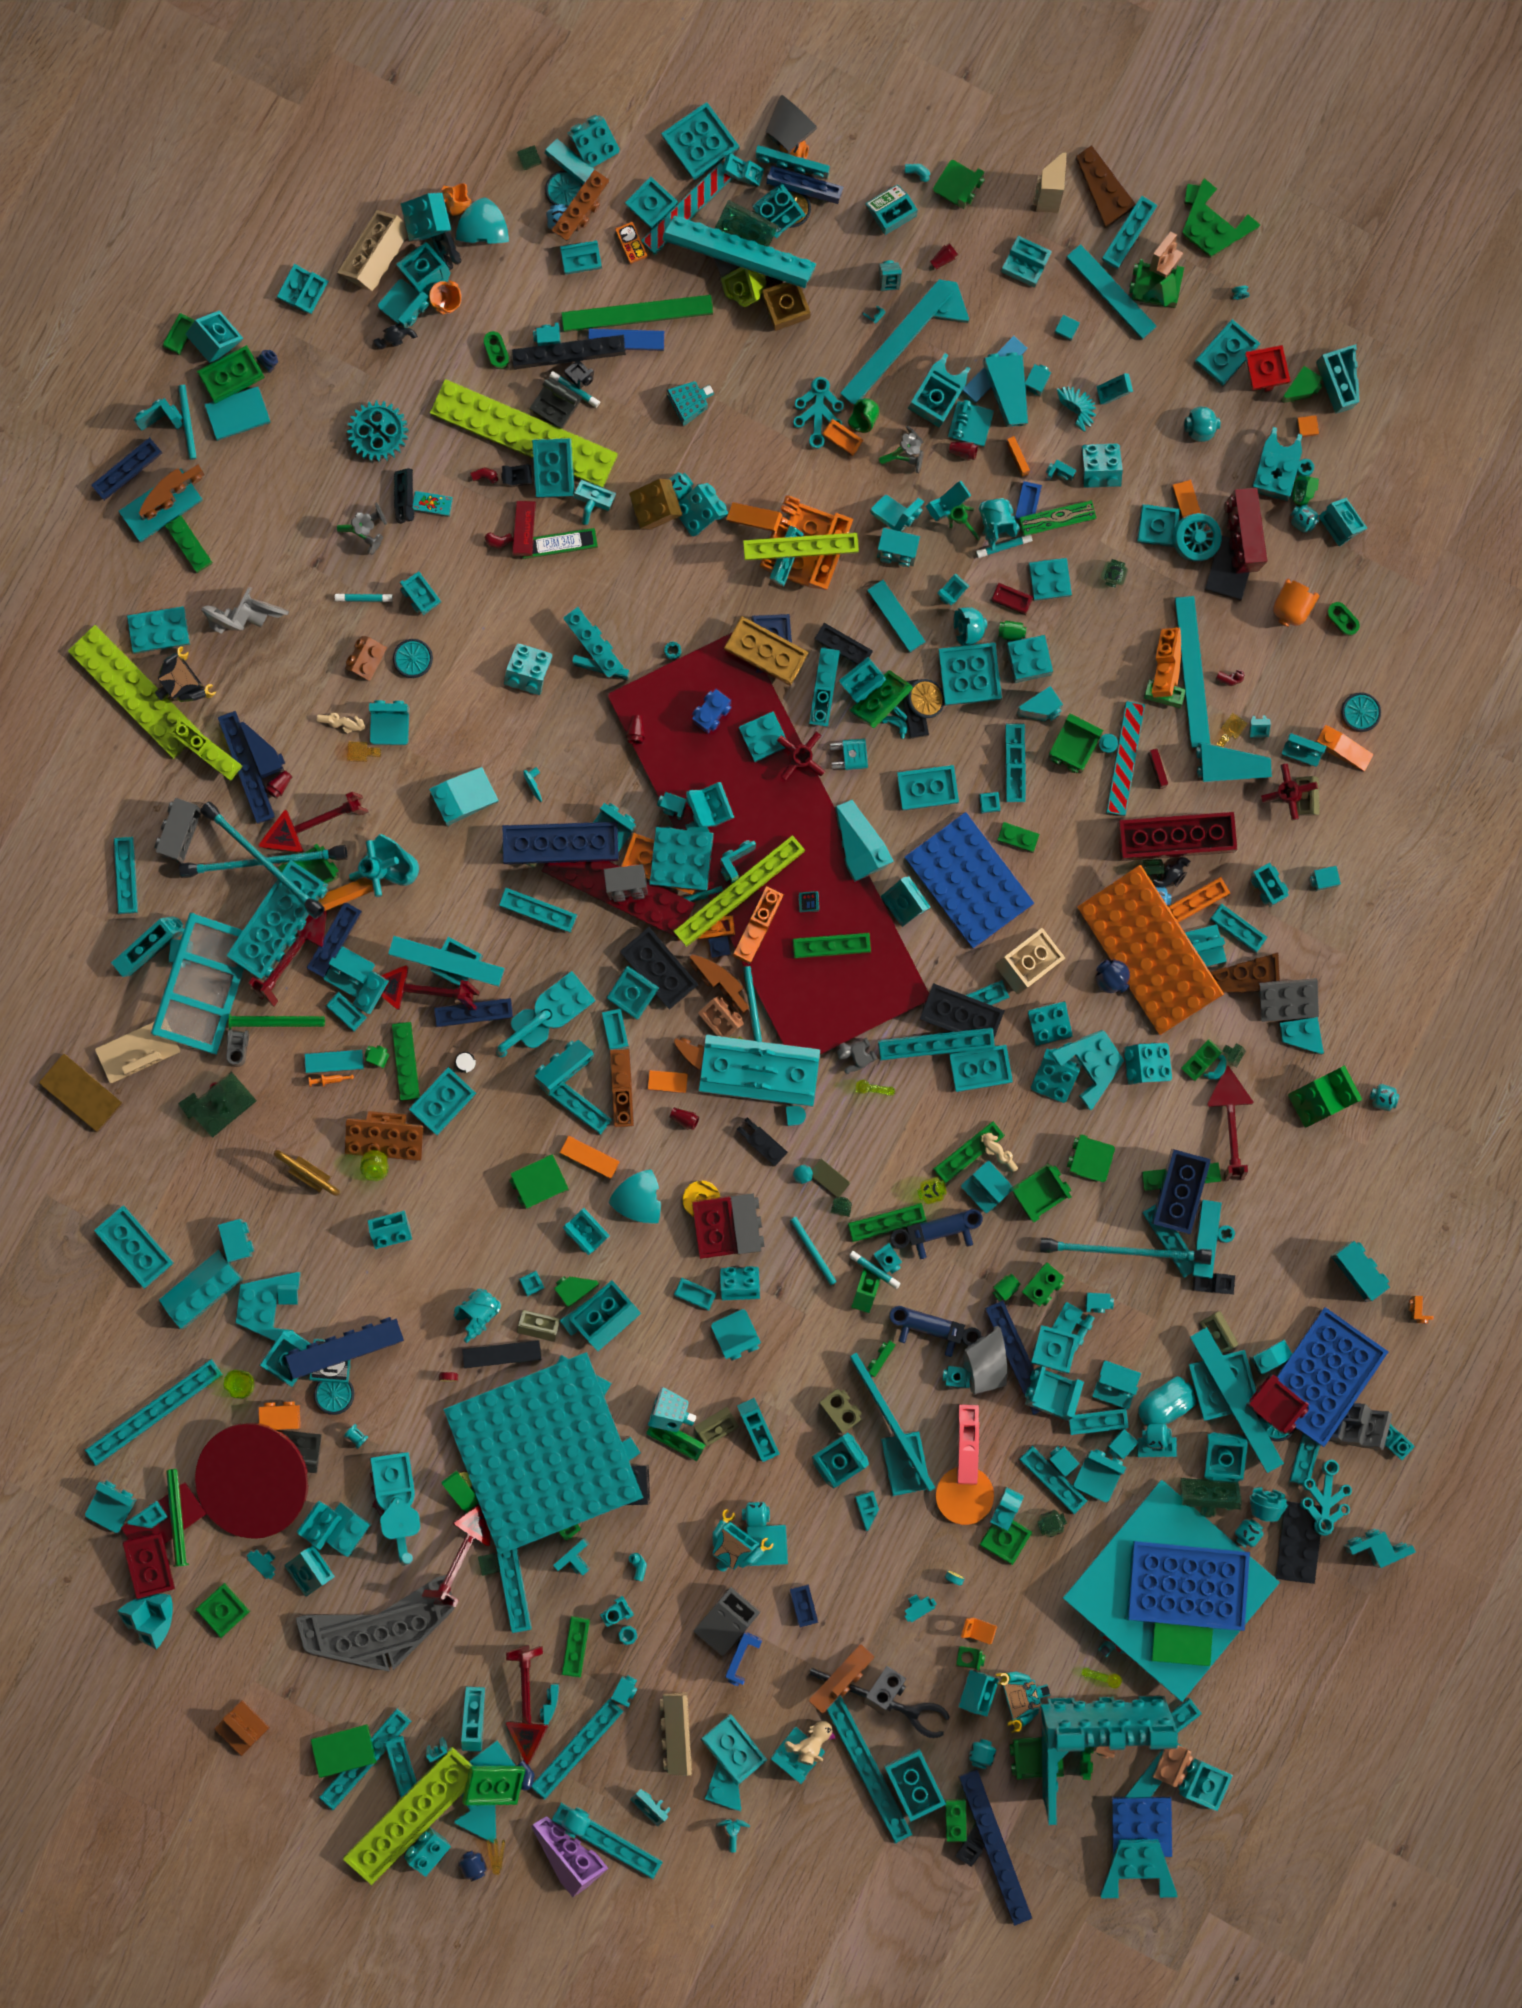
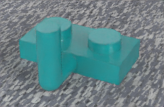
M581 480L574 493V498L587 503L583 512L582 524H589L591 511L594 506L609 511L615 500L616 493Z

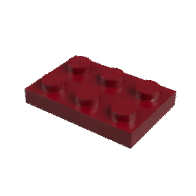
M731 1196L692 1201L699 1258L704 1259L738 1254Z
M162 1532L123 1541L137 1599L175 1589Z

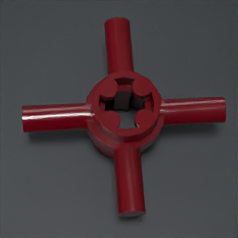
M817 731L805 745L799 744L794 746L782 735L776 740L790 751L789 758L791 763L780 775L784 780H787L797 767L808 766L820 777L825 773V770L812 760L813 754L811 749L822 736ZM804 751L803 756L805 760H798L795 754Z
M1281 764L1284 782L1279 786L1278 791L1261 795L1262 802H1267L1280 798L1283 802L1288 803L1291 820H1298L1296 802L1301 799L1303 792L1318 789V783L1316 781L1298 785L1296 782L1291 781L1288 764ZM1294 788V791L1290 792L1291 797H1288L1287 789Z

